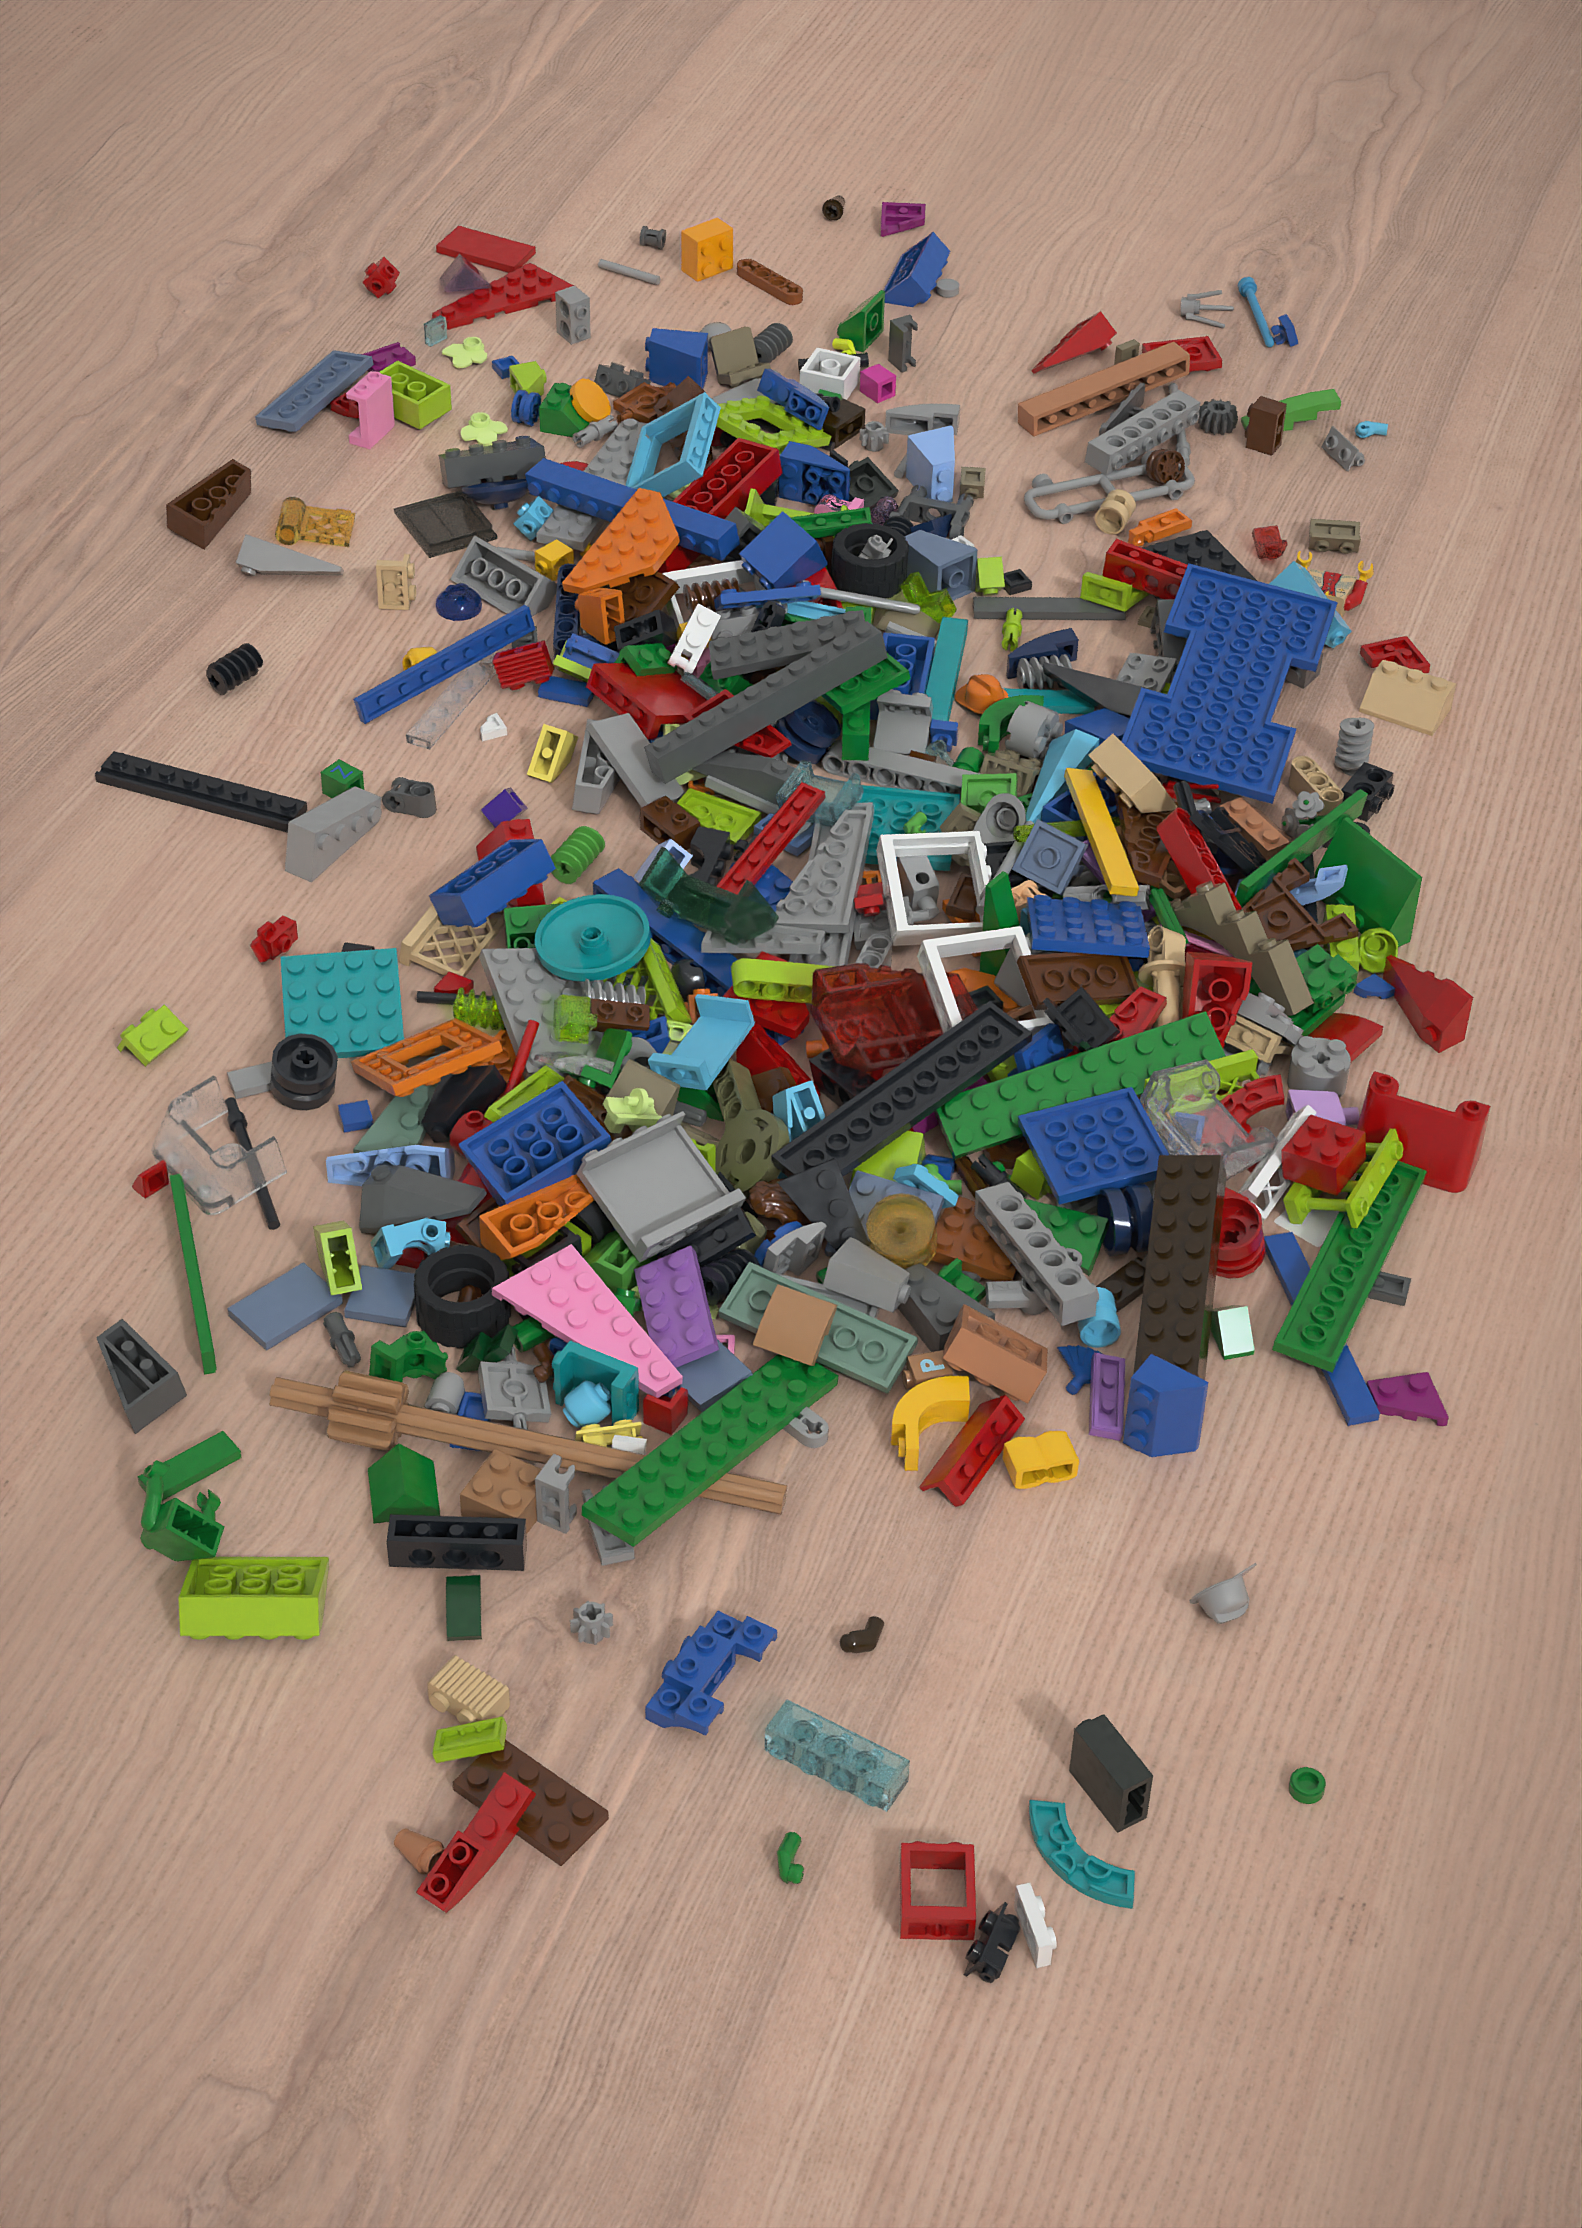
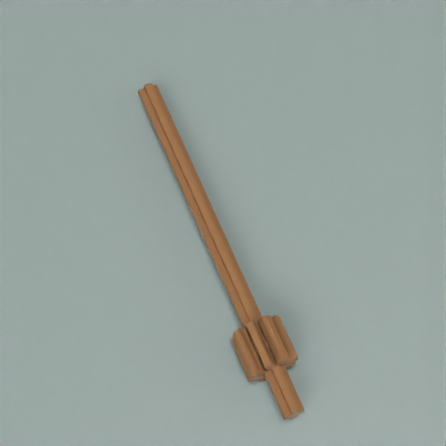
M343 1371L341 1373L338 1386L335 1385L334 1389L276 1377L269 1394L271 1396L270 1406L326 1417L330 1421L327 1427V1434L330 1439L388 1452L397 1445L398 1437L405 1434L490 1453L496 1449L515 1458L546 1464L551 1456L556 1454L562 1457L560 1468L568 1469V1467L574 1465L575 1471L611 1479H617L646 1456L412 1406L406 1402L409 1395L407 1384L350 1371ZM726 1473L697 1497L782 1515L788 1485Z

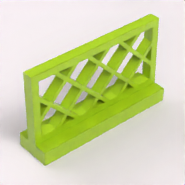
M651 938L648 950L639 961L637 968H630L617 975L613 988L617 983L623 984L626 975L629 974L633 975L630 985H634L637 991L641 977L649 976L645 985V1004H647L650 995H657L653 1007L649 1006L650 1021L656 1019L658 1014H665L667 1020L690 1024L692 1023L691 1017L660 946Z

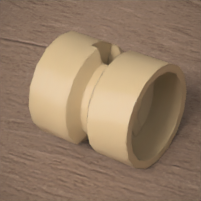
M1121 489L1112 490L1108 493L1095 514L1096 525L1101 531L1113 535L1120 533L1124 529L1136 508L1132 495Z

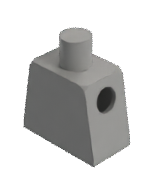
M897 857L896 862L903 897L909 896L912 911L929 908L931 919L936 917L939 913L937 900L940 886L928 857Z

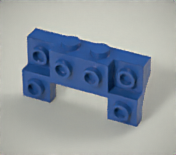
M717 1611L706 1627L699 1626L692 1637L687 1636L681 1645L680 1653L674 1661L669 1660L662 1671L664 1682L645 1706L646 1720L662 1728L683 1727L706 1736L710 1724L718 1714L724 1712V1703L711 1696L736 1664V1654L760 1662L763 1652L771 1641H776L777 1630L749 1616L741 1622Z

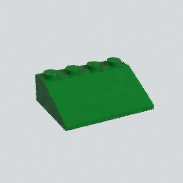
M1349 817L1344 818L1315 871V878H1317L1319 868L1347 865L1348 871L1344 886L1332 895L1321 899V901L1326 905L1342 904L1354 906L1356 927L1359 933L1363 934L1369 929L1384 928L1393 933L1398 941V947H1401L1411 941L1422 876Z

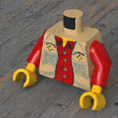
M1299 551L1296 563L1307 569L1311 564L1312 553L1309 551L1308 560L1304 561L1300 558L1301 551ZM1359 562V580L1355 576L1310 569L1308 572L1327 598L1338 602L1336 610L1343 617L1346 611H1350L1361 604L1368 585L1366 580L1370 579L1374 573L1372 563L1369 570L1363 571L1364 562Z

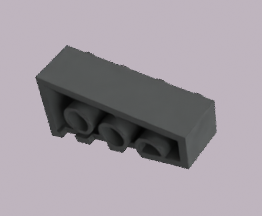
M519 436L515 438L516 441L512 442L496 440L490 446L483 447V444L470 445L468 450L460 451L459 448L447 449L445 454L439 455L442 482L448 488L481 484V479H485L487 482H500L508 475L512 478L517 477V479L526 478L525 473L543 458L546 459L544 446L530 438V436Z

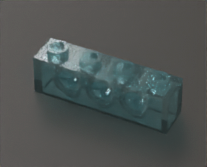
M788 1699L765 1728L764 1750L768 1751L773 1757L785 1760L799 1767L808 1775H815L829 1782L840 1791H847L861 1798L869 1806H877L887 1812L908 1783L910 1760Z

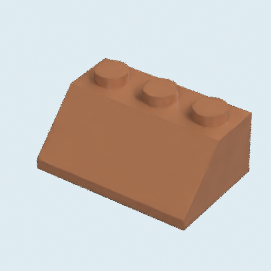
M1242 797L1219 805V807L1223 806L1228 811L1229 815L1227 818L1233 824L1237 823L1243 830L1240 834L1249 843L1253 842L1267 861L1293 841L1260 809Z
M963 1304L944 1345L943 1359L946 1360L950 1367L958 1371L965 1370L973 1374L975 1379L986 1386H991L992 1384L1001 1389L1008 1398L1014 1401L1022 1400L1027 1404L1047 1373L1048 1349Z

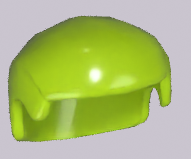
M1384 928L1369 929L1358 938L1360 965L1372 974L1384 973L1386 957L1390 955L1398 957V941L1392 932Z

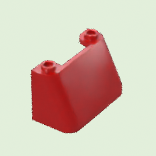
M1374 1071L1369 1080L1357 1125L1358 1130L1365 1132L1366 1143H1382L1388 1131L1396 1129L1399 1141L1403 1144V1155L1398 1161L1426 1170L1424 1185L1451 1193L1464 1191L1480 1158L1491 1106L1470 1100L1460 1103L1455 1112L1397 1095L1399 1090L1398 1081L1390 1075Z

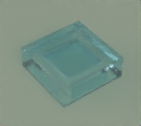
M442 315L424 323L426 345L431 347L447 339L446 318Z

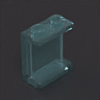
M801 760L776 794V799L780 809L801 782L825 791L826 798L807 822L833 827L845 810H852L857 801L862 798L863 786L861 785L859 774L853 773L847 782L814 775L811 762Z

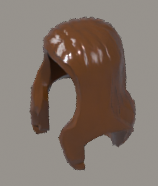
M776 1178L769 1182L765 1180L759 1181L749 1190L751 1193L749 1201L757 1215L779 1219L783 1225L794 1221L800 1222L803 1226L812 1224L779 1186L777 1181L782 1179ZM767 1230L765 1240L768 1239L771 1242L776 1237L773 1234L776 1231Z

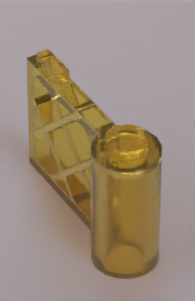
M288 497L281 506L275 537L284 545H293L298 540L349 547L356 513H352L351 510L338 508L332 510L306 506L300 498ZM310 515H312V516H318V517H322V518H321V519H318V520H315V519H313ZM337 520H345L348 522L340 524L337 522ZM330 524L332 528L325 529L323 525ZM313 529L318 531V533L307 532ZM340 532L344 537H337L334 534Z

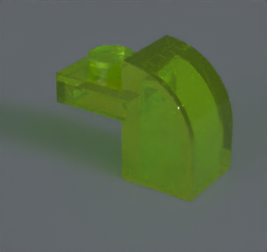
M919 571L910 573L901 585L903 595L908 602L919 605L920 611L930 616L939 624H941L942 617L951 618L957 611L947 589L929 592Z
M560 995L554 1000L553 1027L555 1039L561 1042L588 1044L589 1032L597 1026V1014H590V997Z

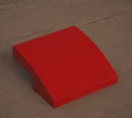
M1333 1013L1308 1036L1343 1041L1346 1044V1050L1352 1062L1382 1036L1383 1026L1360 1016Z

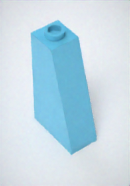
M1295 561L1269 583L1270 585L1328 599L1307 569ZM1337 610L1335 611L1325 642L1331 648H1335L1343 643L1352 632Z

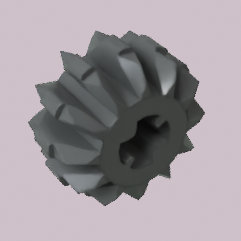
M1211 399L1210 402L1205 401L1199 410V428L1205 430V433L1211 432L1214 435H1224L1225 432L1232 433L1238 422L1236 406L1231 405L1230 401L1224 402L1221 399L1219 401Z

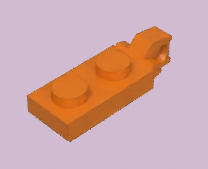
M1177 508L1139 521L1137 527L1129 530L1127 543L1143 546L1145 542L1151 543L1152 541L1160 540L1191 528L1192 520Z

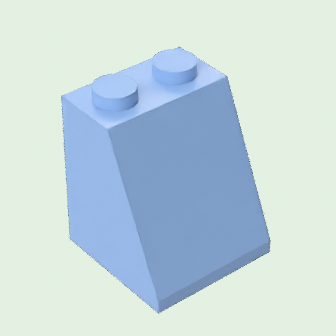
M947 426L908 435L906 478L913 486L919 485L917 491L920 486L925 487L927 490L925 498L953 502L955 468L954 428Z

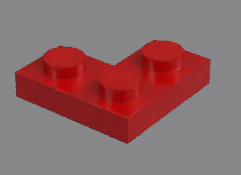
M1407 636L1361 645L1360 655L1371 668L1378 667L1382 660H1386L1410 669L1419 670L1422 673H1429L1431 664Z

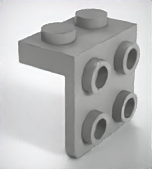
M893 689L878 696L879 715L873 747L909 756L911 750L926 754L934 709L931 697L923 693L902 694L900 691Z

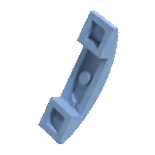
M1347 865L1319 868L1317 878L1309 879V882L1289 892L1301 905L1324 899L1344 886L1348 871ZM1239 879L1238 884H1237V888H1236V891H1235V894H1234L1235 896H1236V893H1237V890H1238V887H1239L1240 882H1241L1242 880H1244V879Z

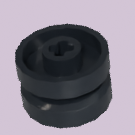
M300 1033L288 1036L280 1041L273 1050L270 1088L273 1096L282 1105L295 1110L307 1111L316 1109L329 1102L335 1091L338 1056L334 1047L325 1039L313 1034Z

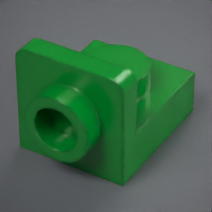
M956 1258L949 1265L943 1266L939 1271L938 1276L978 1303L986 1296L985 1286L962 1273V1261Z

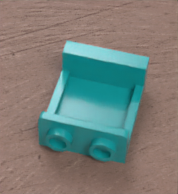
M571 1340L562 1351L559 1350L555 1354L552 1368L554 1369L553 1390L555 1391L556 1404L563 1406L566 1395L585 1380L591 1381L596 1385L601 1382L611 1393L609 1401L612 1408V1426L620 1420L634 1419L639 1412L638 1367Z

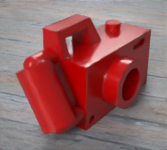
M281 916L274 923L267 921L257 930L258 937L252 941L250 947L260 963L266 962L268 959L274 960L282 952H287L291 948L292 943L298 939L296 921L286 916Z

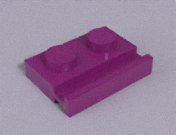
M399 342L361 354L372 356L374 365L367 370L368 372H380L396 361H400L408 366L416 365V357L405 347H400Z

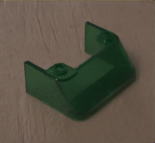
M664 847L660 848L638 884L657 906L656 911L664 917L670 919L674 916L721 935L727 942L736 946L739 943L745 944L773 929L779 919V916L751 881L746 880L738 895L689 876Z

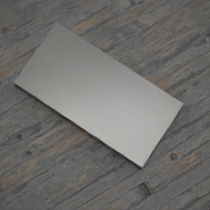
M629 713L590 722L587 726V731L641 808L665 795L677 803L685 794L676 779L664 784L651 772L644 749L650 742Z

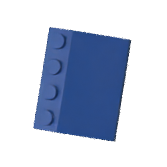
M561 1081L459 1143V1147L496 1203L501 1207L576 1175L582 1164V1158L588 1152L595 1149L599 1152L607 1148L612 1140L606 1130L569 1087Z

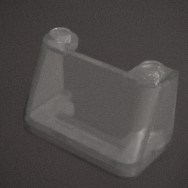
M1207 1059L1154 1071L1139 1100L1169 1155H1221L1227 1181L1273 1152L1279 1140L1268 1128L1259 1126L1253 1128L1248 1134L1215 1097L1221 1080L1218 1072Z

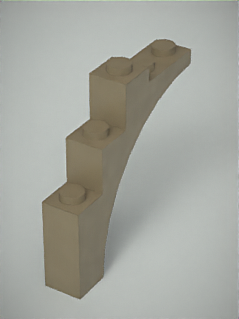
M1212 881L1205 882L1196 887L1197 892L1188 896L1182 902L1180 898L1169 901L1181 926L1192 928L1207 935L1222 945L1235 958L1251 961L1253 963L1251 976L1263 994L1273 998L1277 1004L1285 1008L1284 1014L1287 1016L1295 1015L1314 1003L1288 939L1276 941L1275 938L1268 939L1257 911L1244 913L1243 909L1236 911L1225 883L1213 885ZM1156 914V917H1157V919H1158L1159 924L1162 925L1161 922H1160V920H1159V918H1158V916H1157V914Z

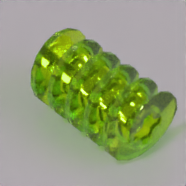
M460 987L458 989L453 1005L454 1018L464 1023L468 1022L473 1027L479 1023L480 1027L484 1029L490 1025L492 1030L497 1031L500 1027L502 1030H506L493 994L489 1001L485 991H482L477 999L474 989L470 990L467 997L464 994V988Z

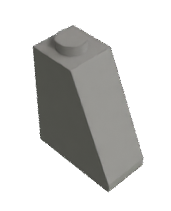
M850 1237L829 1259L823 1287L893 1313L901 1303L905 1304L911 1291V1286L907 1285L910 1273L860 1241Z

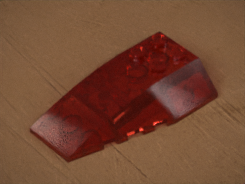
M855 963L816 969L813 972L811 1015L838 1064L864 1072L897 1067L943 1035L923 973H916L915 969L904 968L903 971L892 970L891 966L880 965L878 968H870L869 964ZM945 972L961 1019L964 1020L978 1010L959 974Z

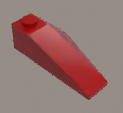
M1100 311L1078 323L1031 371L1035 374L1089 354L1099 348L1103 351L1112 344L1110 339L1117 332Z
M724 689L684 715V720L689 722L701 713L709 711L734 695L727 689ZM771 725L735 744L737 747L773 758L792 745L788 738Z

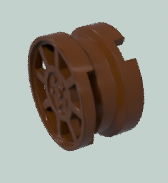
M1155 450L1149 455L1146 462L1148 477L1157 483L1166 484L1169 480L1178 482L1185 470V462L1182 455L1174 450Z

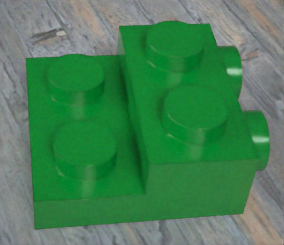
M1319 944L1296 958L1314 1002L1306 1007L1312 1014L1321 1008L1329 1007L1341 995L1349 994L1357 984L1358 971L1339 954L1332 957Z

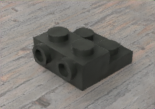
M869 457L861 461L856 460L848 467L850 469L849 502H852L855 497L863 499L864 508L870 507L871 511L897 496L899 490Z

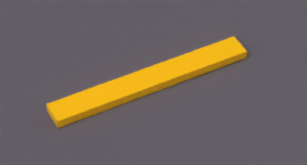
M1066 768L1064 774L1066 783L1109 893L1137 896L1139 886L1093 771Z

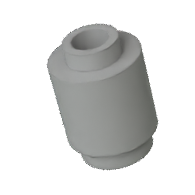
M442 1373L434 1380L425 1403V1408L456 1415L465 1393L463 1379L455 1373Z

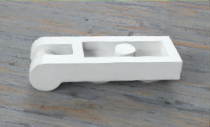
M697 604L667 664L673 667L676 665L684 669V673L691 676L721 615ZM681 653L690 657V660L682 657Z

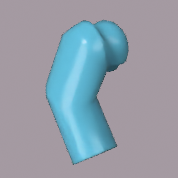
M1364 421L1356 426L1355 433L1359 438H1367L1374 434L1386 436L1388 424Z

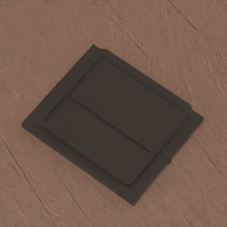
M462 490L394 508L396 516L429 558L468 548L474 535L486 542L497 539V534L494 532L492 524L473 500L462 493Z

